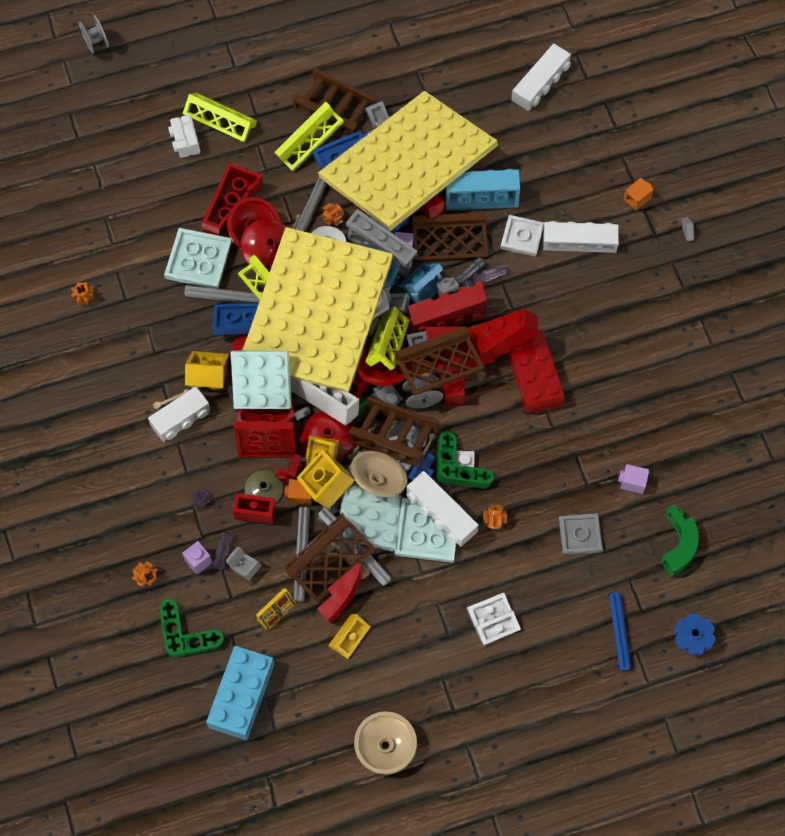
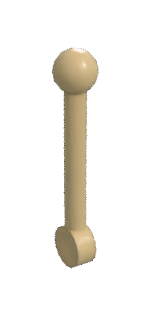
M185 389L183 393L165 401L155 402L153 404L156 410L161 409V406L176 400L188 392L189 389Z

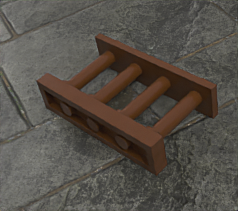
M315 68L313 70L314 84L305 96L298 94L294 96V109L311 117L325 102L329 103L336 92L345 97L334 111L344 121L337 131L347 136L357 132V120L365 108L376 104L375 98L371 94L364 93L328 75L327 72ZM321 85L330 88L320 104L310 101ZM351 100L360 103L350 119L340 116ZM332 115L327 120V126L334 125L338 120Z
M368 396L367 404L370 412L361 428L352 427L350 429V443L384 453L394 459L421 468L424 463L421 449L430 431L436 434L439 433V421L431 416L426 417L386 403L379 398ZM377 413L388 416L379 434L375 435L368 432ZM395 419L405 422L396 441L385 438ZM413 425L422 428L423 430L414 447L403 445Z

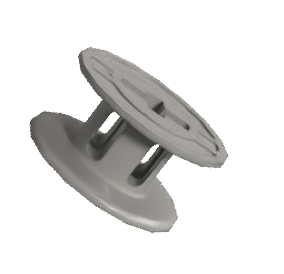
M93 15L95 24L84 28L81 21H78L84 40L92 54H94L92 45L103 41L105 46L109 48L106 35L96 15Z
M431 375L430 379L439 381L436 375ZM415 378L413 383L416 389L423 387L426 382ZM405 381L402 389L405 392L412 393L407 381ZM429 390L416 396L413 395L406 401V406L414 409L429 407L441 401L443 394L440 391Z

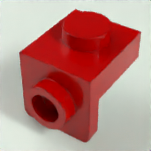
M293 454L288 470L277 468L274 477L278 478L280 482L289 483V479H294L296 473L300 474L303 463H300L301 456Z

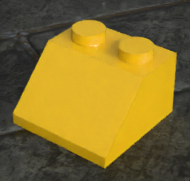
M192 351L185 364V385L192 388L195 386L197 388L209 387L212 390L223 388L226 382L229 354Z
M324 449L318 453L297 477L312 498L327 509L355 481L348 471Z

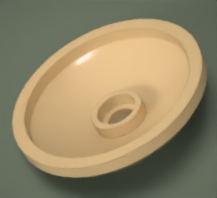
M364 451L357 454L351 463V474L354 480L362 489L370 494L379 497H393L399 495L406 487L407 475L405 470L395 459L384 453Z
M378 712L367 717L358 727L354 739L355 752L359 761L370 771L385 775L393 774L404 769L412 761L417 747L416 734L412 725L401 715L393 712ZM388 743L390 747L383 749L382 744Z

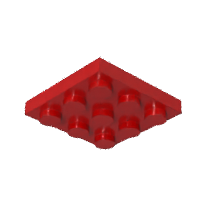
M247 420L234 422L238 457L292 458L293 454H296L293 422L285 420L279 422H269L266 420L260 422H249Z

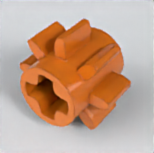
M329 203L323 207L325 211H323L322 218L328 225L337 226L343 222L342 216H344V211L338 204L331 205Z
M77 282L75 287H71L72 293H74L71 295L72 300H77L78 305L81 303L88 305V302L94 299L92 294L94 289L92 286L88 287L87 282Z
M491 505L488 507V511H483V520L489 528L499 529L502 527V523H507L508 514H506V510H503L502 506Z
M146 561L145 565L138 562V565L133 569L134 576L132 579L137 581V584L142 587L145 584L151 586V583L157 579V569L152 567V563Z

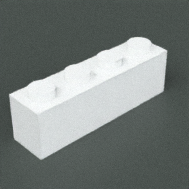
M553 43L512 90L511 100L527 111L533 106L535 107L539 103L540 97L548 93L553 82L556 83L559 80L561 73L568 70L571 64V54Z
M556 221L544 223L543 250L617 252L618 225L594 224L592 222L558 223Z
M290 378L292 392L342 424L347 425L358 416L359 399L352 394Z
M424 471L407 485L406 495L412 503L416 502L420 506L422 513L427 517L430 516L434 520L436 527L448 534L447 536L452 543H457L462 547L478 532L479 525Z

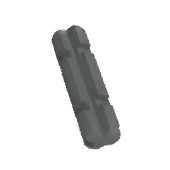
M479 257L462 271V274L455 278L459 286L462 287L466 280L469 281L477 274L478 270L485 266V261Z

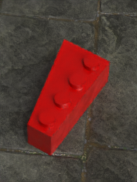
M228 163L202 221V233L221 236L227 229V217L231 208L240 200L255 195L262 186L263 175Z
M475 282L476 286L468 289L466 286L461 287L454 294L446 292L441 294L437 300L429 298L409 305L408 316L413 333L425 331V327L461 325L466 321H478L486 317L487 298L482 282Z
M524 308L468 328V336L482 364H491L502 353L507 354L515 345H521L539 334L538 316ZM463 343V351L467 353L469 348L466 343ZM467 359L465 364L467 367H477L475 361Z
M463 326L425 327L427 340L457 330ZM463 344L458 345L457 350L464 352ZM444 350L441 351L439 356L450 360L452 352ZM455 354L452 361L463 365L464 357ZM437 360L435 367L445 371L448 364ZM450 365L448 372L456 375L461 369ZM436 373L439 381L442 380L443 375ZM464 378L440 386L445 405H464Z

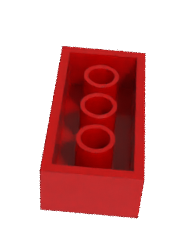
M541 329L539 334L521 345H515L507 353L526 414L561 406L564 400V393L543 330Z

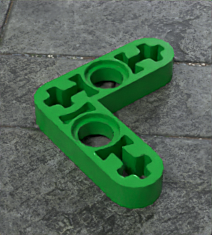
M444 431L440 434L437 441V478L439 481L482 489L490 487L494 479L493 473L484 468L456 465L455 435L449 431ZM444 439H448V440H447V441L449 442L448 447H445V446H446V440H444ZM442 454L450 455L451 460L443 459ZM461 473H467L470 479L462 478Z
M166 599L160 604L165 648L171 657H181L217 650L223 646L224 637L219 630H208L183 635L176 602ZM167 605H171V607L174 608L171 610L173 618H169L168 613L165 610L167 609ZM171 623L178 626L174 633H169L166 630L167 626ZM214 635L220 638L217 640V644H213L212 641L208 640H212ZM202 637H205L206 641H208L206 642L207 646H204V641ZM171 638H175L177 645L180 646L176 652L170 649L173 647ZM192 639H199L201 641L198 648H191L189 646Z

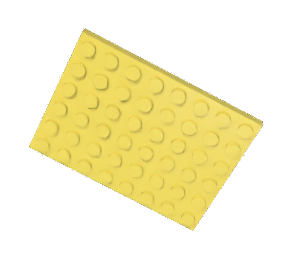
M424 91L319 171L318 174L322 180L391 231L496 148L498 142Z
M286 227L243 350H289L290 378L349 393L393 260V254Z

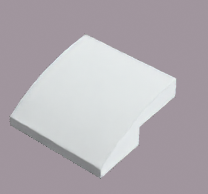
M504 592L467 607L470 618L483 645L521 630Z

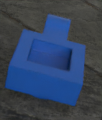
M428 452L422 467L414 466L407 480L412 482L423 471L431 477L434 470L429 467L435 456Z

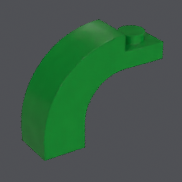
M675 504L667 508L665 515L678 533L679 545L664 554L660 561L671 578L682 572L689 565L697 550L699 540L697 525L693 517L685 520L683 511L677 508Z

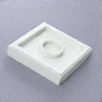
M509 215L500 249L536 257L544 222Z

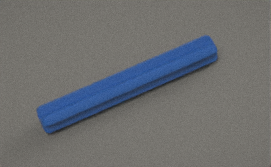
M619 592L610 593L609 599L620 671H628L631 668L621 595Z

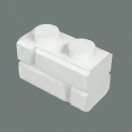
M191 115L171 119V126L168 129L170 137L175 138V141L172 142L174 151L178 152L181 158L199 154L200 147Z

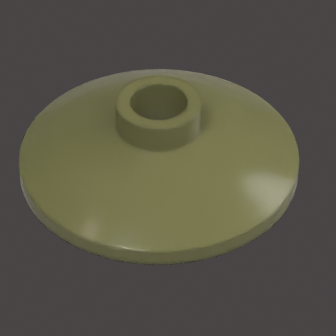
M260 470L253 473L247 479L245 494L275 498L277 503L283 495V482L274 477V472ZM267 484V487L261 488L260 485Z

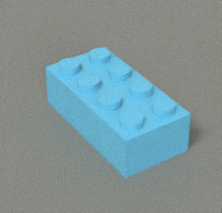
M471 170L464 172L445 187L446 210L518 207L520 195L519 170Z
M234 646L206 721L208 728L248 740L275 665L272 657Z

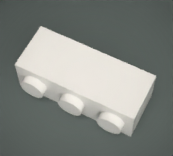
M195 386L148 417L151 427L164 442L173 439L182 429H188L197 419L206 417L211 410L209 403Z

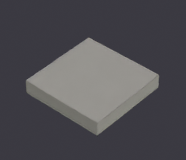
M598 513L559 516L563 555L602 553Z

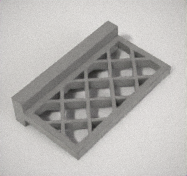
M357 209L346 222V226L349 227L348 239L356 245L364 247L374 245L381 251L392 253L393 261L401 266L398 274L406 279L410 275L413 258L417 255V250Z

